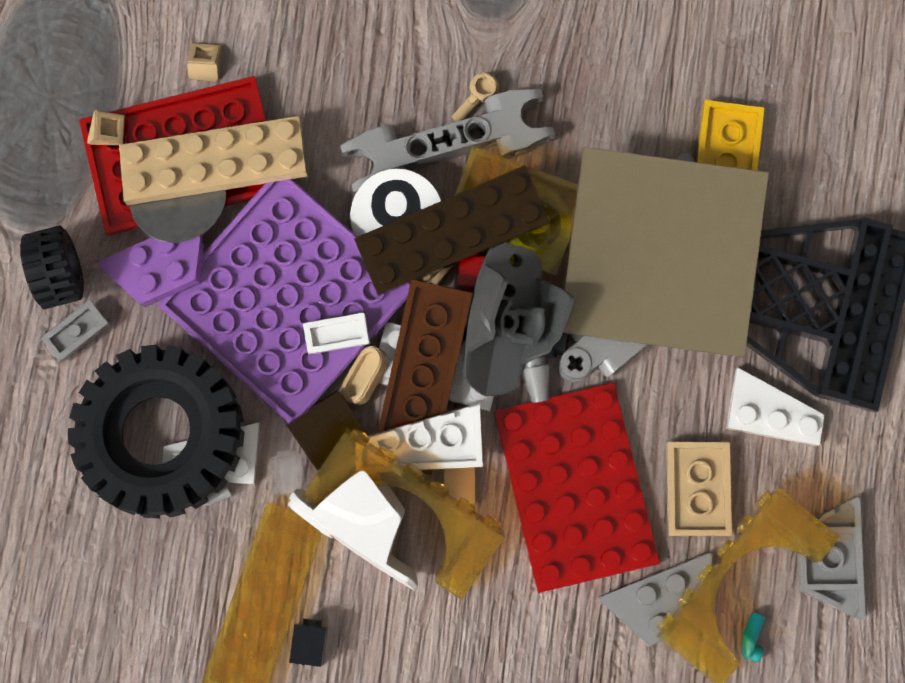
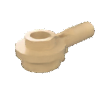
M483 72L473 77L469 88L471 94L451 116L454 122L464 120L479 102L484 103L485 99L499 93V83L495 76Z

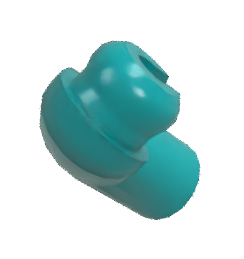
M758 613L750 614L742 637L741 653L746 660L751 659L753 662H759L764 654L763 647L756 645L766 619Z

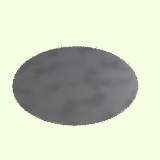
M226 190L130 205V210L137 226L151 238L168 243L185 242L201 236L216 223L225 205Z

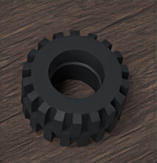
M59 225L22 235L20 243L22 267L31 294L39 306L45 310L82 300L84 293L82 269L75 246L67 231Z

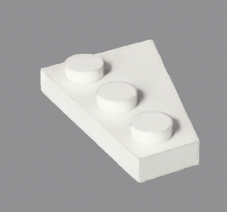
M740 368L735 370L726 429L814 446L820 445L824 414Z

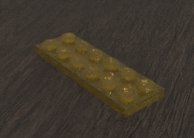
M269 502L266 503L202 683H270L323 534L296 512Z

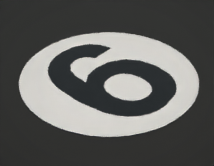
M405 169L381 171L367 179L355 194L350 212L352 231L357 237L436 204L441 199L433 185L413 171Z

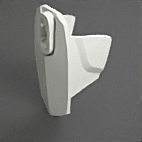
M362 470L357 473L356 471L322 502L301 489L297 488L289 497L288 506L326 536L334 537L351 551L414 591L417 589L418 580L413 568L391 554L405 508L379 472H366Z

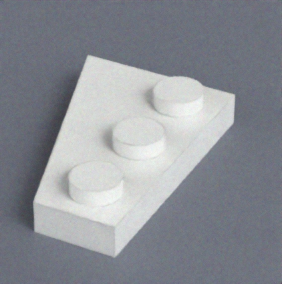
M260 422L240 427L245 432L243 447H238L236 454L240 457L235 471L229 470L224 477L228 483L255 485ZM187 441L164 446L162 463H166L178 456L184 449Z

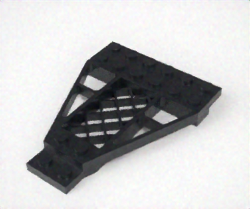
M865 217L858 220L761 230L760 239L800 234L804 235L799 256L759 245L758 257L763 258V260L757 263L756 277L762 286L753 290V295L764 289L773 305L759 311L752 299L751 310L753 312L750 313L749 323L775 329L779 332L780 337L775 356L749 336H747L746 346L815 397L874 413L878 412L905 299V232L893 229L891 224ZM845 229L854 230L846 268L807 258L812 233ZM768 261H772L780 275L767 282L758 267ZM782 264L793 266V268L785 271ZM798 269H802L810 283L797 290L788 275ZM812 272L823 274V276L815 279ZM830 276L840 291L827 298L818 283ZM783 279L792 294L778 301L770 285ZM813 287L821 302L808 309L800 293ZM839 296L835 311L830 301ZM794 297L803 313L790 320L781 304ZM824 305L833 321L820 328L811 312ZM776 308L782 320L763 314ZM806 316L812 328L793 322ZM832 326L830 333L823 331L826 328ZM788 334L823 342L826 345V353L818 386L781 361Z

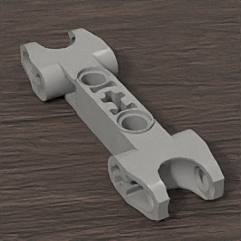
M541 88L509 90L492 95L484 101L487 114L439 126L399 139L393 125H386L367 130L363 134L341 144L343 157L366 156L374 163L371 174L351 184L354 196L367 179L381 171L389 169L412 170L493 146H498L502 159H509L527 154L533 149L554 140L555 132L553 127L531 128L521 119L523 111L543 101ZM473 129H480L485 135L481 139H473L469 136V132ZM449 138L452 146L447 147L446 143H443V139ZM431 141H434V145H435V147H436V151H435V152H432V142H431ZM416 145H422L427 151L421 156H416L411 153V149Z

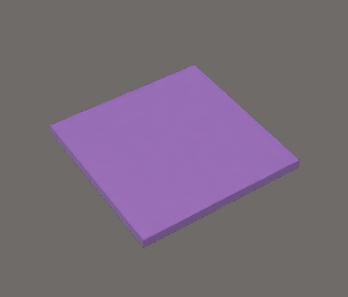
M289 179L265 183L203 253L200 261V283L161 300L157 306L282 418L290 422L314 406L367 346L362 345L309 355L303 323L365 313L371 342L407 301L410 283L378 296L354 240L357 236L294 180Z

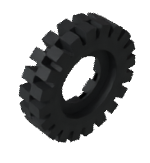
M155 344L141 346V353L135 354L129 349L117 354L118 362L111 365L106 361L95 370L99 378L94 383L89 380L85 381L78 392L84 397L82 403H73L69 418L75 421V428H68V444L75 449V453L70 454L75 469L82 472L83 476L81 479L91 491L99 495V498L131 515L139 514L144 518L160 519V515L166 514L171 518L186 514L185 508L190 506L195 509L199 508L209 501L207 498L208 494L213 490L219 493L228 481L224 478L229 470L234 472L240 460L236 453L238 447H243L245 432L240 428V422H244L241 406L235 400L237 396L221 374L213 366H210L205 359L193 352L187 354L182 348L167 345L166 350H161ZM152 398H166L179 404L186 412L190 424L188 441L181 453L166 463L157 465L142 463L133 458L125 447L123 440L125 420L132 409L141 402Z

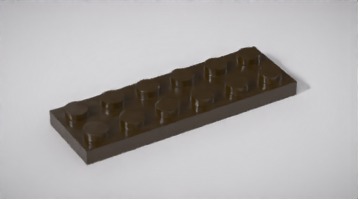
M524 165L358 236L354 240L377 295L381 296L411 283V279L419 280L487 251L500 243L508 242L548 225L550 221L528 170Z

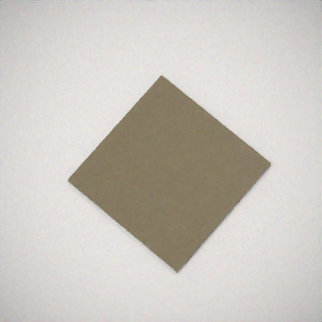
M584 147L564 290L574 296V304L563 333L744 358L769 172Z

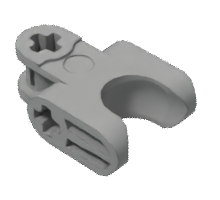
M570 334L577 343L562 355L558 364V372L565 381L576 383L583 380L598 367L609 378L643 350L647 344ZM569 360L572 362L578 360L581 363L578 368L579 371L577 369L572 371L568 369Z

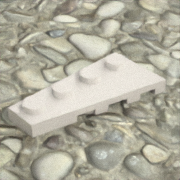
M480 403L356 439L357 473L362 470L366 472L483 467Z

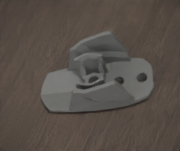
M500 243L489 249L479 271L468 318L464 379L477 393L483 396H496L516 390L524 364L551 352L552 347L560 340L574 304V296L563 288L542 280V261L533 250L509 243ZM511 256L514 257L513 265L510 263ZM506 286H507V288H508V293H507L506 295H504V291H505Z

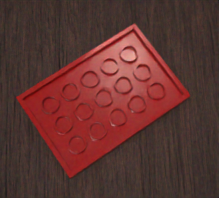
M255 76L110 111V113L125 115L123 144L266 121ZM93 116L79 119L105 234L111 236L138 229L139 227L132 217L130 205L127 206L124 202L119 145L87 144ZM264 184L227 189L224 207L250 201Z
M614 382L550 397L547 401L529 402L494 411L537 593L660 564Z

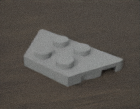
M855 497L796 527L799 591L856 619L866 620L860 497Z
M711 553L704 554L598 597V600L648 646L708 623Z

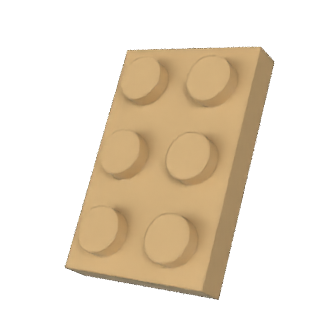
M667 442L668 536H732L730 442Z

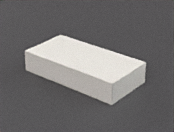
M365 313L303 323L309 355L370 344Z

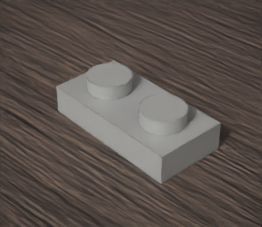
M88 300L42 336L41 339L57 360L63 363L108 328L110 323L95 304Z

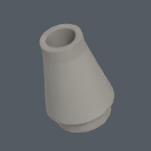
M538 357L524 364L521 373L533 403L549 400L550 364L546 363L545 357Z

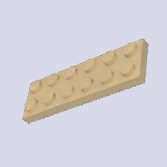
M299 116L119 145L123 197L127 206L308 177L302 125Z

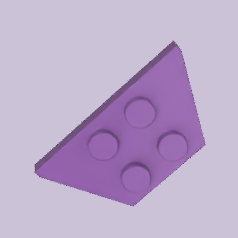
M203 234L192 240L179 243L162 242L150 237L97 263L105 273L140 305L147 307L200 283V261L204 252V244H202Z

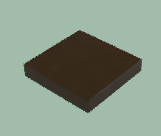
M338 390L286 424L320 476H323L356 453V439L369 436Z

